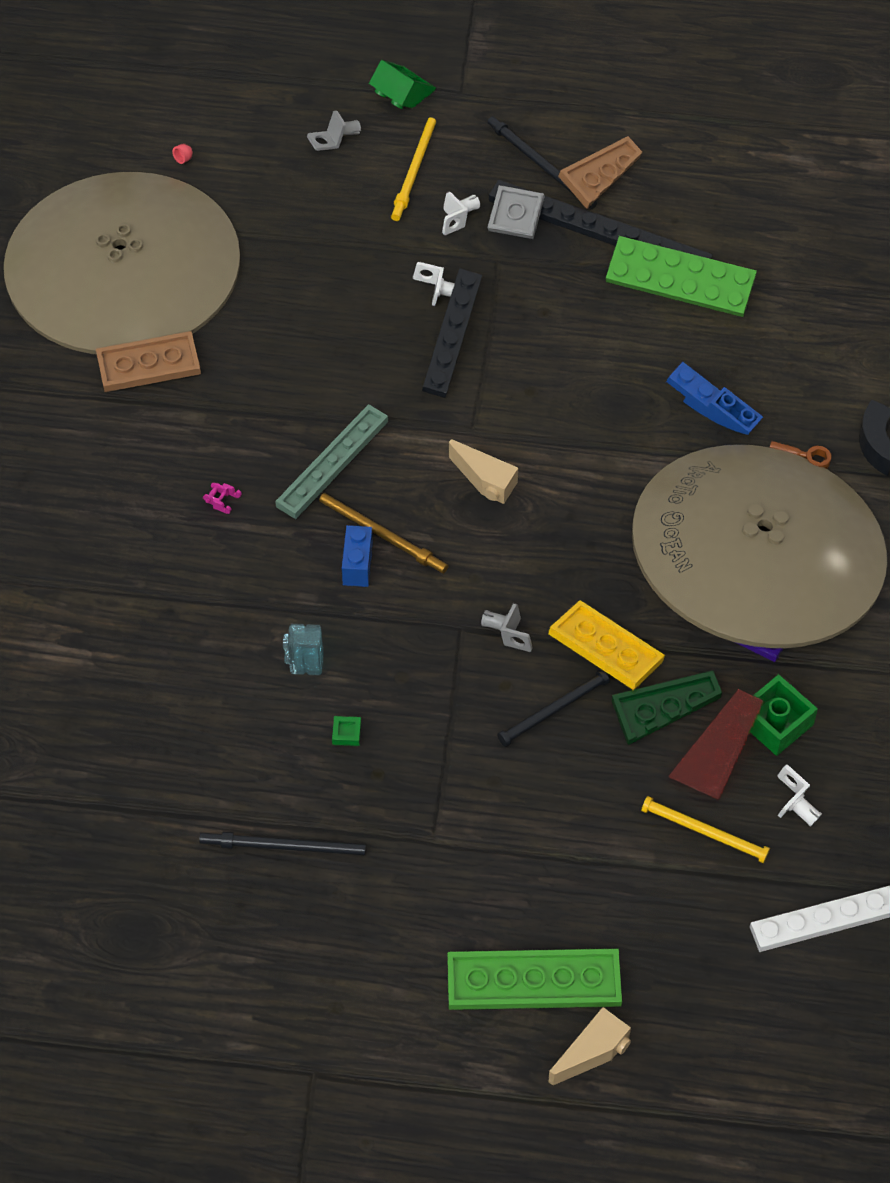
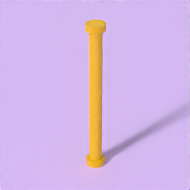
M649 796L646 797L642 806V812H652L757 857L761 863H764L768 856L769 847L764 846L762 848L656 803Z

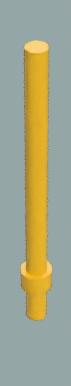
M428 118L402 189L396 195L395 207L391 215L394 221L400 220L403 210L408 206L411 188L436 124L434 118Z

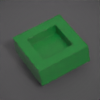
M334 716L332 745L359 746L361 717Z

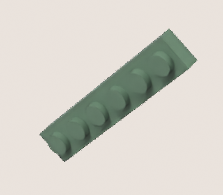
M368 404L275 501L276 507L297 519L388 423V416Z

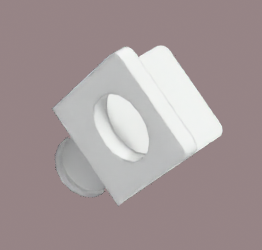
M451 192L446 193L443 209L448 215L444 219L442 230L444 235L465 227L468 212L480 208V201L476 195H471L459 201ZM454 220L456 223L449 227L451 221Z
M417 262L413 279L435 284L432 306H435L440 295L451 297L455 283L444 281V278H442L444 268ZM429 270L433 273V275L424 276L420 273V271Z
M785 765L778 774V778L793 790L796 795L783 807L778 816L781 818L788 810H793L811 827L822 813L803 798L810 784L791 767ZM787 775H790L792 778H794L797 784L793 783L787 777Z

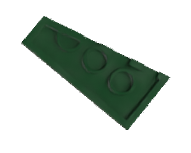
M709 671L612 695L611 701L627 744L630 745L720 699L722 691L714 671Z

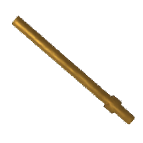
M323 493L319 499L321 503L361 526L372 527V533L412 555L420 564L424 566L429 565L443 574L447 571L448 564L434 557L433 553L429 550L418 548L328 494Z

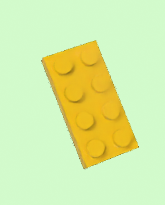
M581 600L550 627L548 633L633 690L663 662L665 656Z

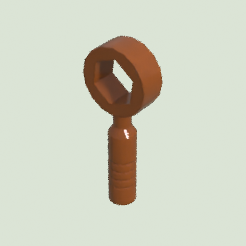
M771 441L770 448L799 455L815 466L827 469L831 462V453L823 446H813L807 452H804L799 448ZM819 455L824 457L825 460L820 463L812 460V457Z

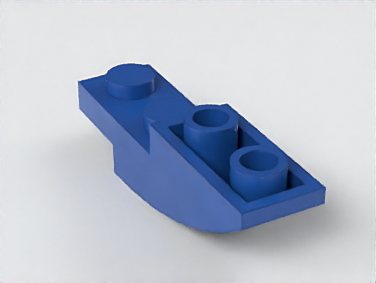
M684 362L676 368L666 381L685 396L684 403L728 429L748 435L763 418V416L727 388L723 387L720 391Z

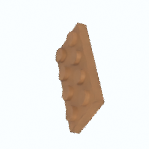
M192 331L96 349L104 392L201 374Z

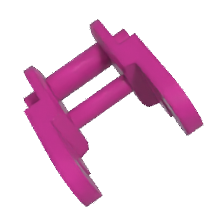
M212 483L211 492L209 495L205 494L203 499L206 503L212 504L214 509L229 514L232 510L231 507L227 506L225 508L221 500L225 495L240 498L242 493L240 490L235 492L234 487L224 483L222 486L219 483ZM216 492L221 493L219 498L214 497Z

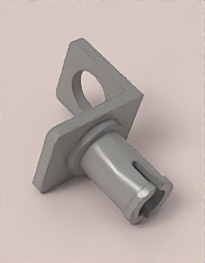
M333 111L327 131L308 133L307 138L316 151L337 149L343 136L359 135L361 126L358 120L344 122L338 111ZM316 138L325 139L327 144L318 143Z
M513 604L506 616L488 610L484 612L481 625L500 630L505 646L531 652L533 649L530 635L516 631L521 619L518 604ZM512 637H518L524 643H518Z

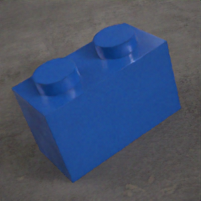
M346 525L342 561L343 585L369 586L373 547L372 527Z

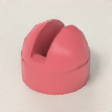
M180 144L174 147L172 151L175 160L179 164L189 161L193 154L192 148L186 144Z

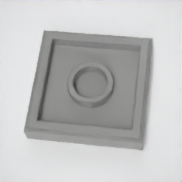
M499 185L487 227L488 231L534 239L545 198L544 193Z

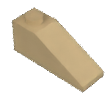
M450 440L449 458L482 495L486 496L489 500L504 504L518 483V467L455 440Z
M603 1007L549 1071L548 1082L552 1085L558 1084L611 1061L617 1053L623 1054L631 1043L629 1039L631 1027Z

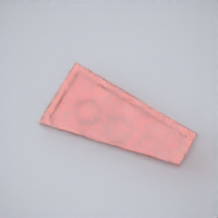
M738 689L668 777L719 800L764 701Z

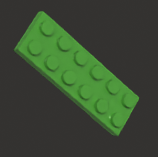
M619 236L606 275V282L744 317L757 271Z
M619 949L448 952L449 1010L621 1006Z

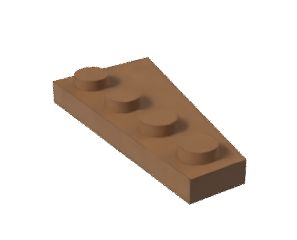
M627 136L562 169L558 177L587 209L640 158L642 151Z

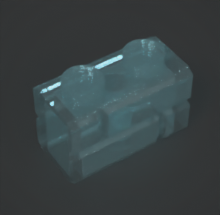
M291 624L289 626V634H284L283 637L285 664H290V672L292 674L304 675L307 672L308 675H320L322 673L324 656L320 625H307L305 627L304 624Z

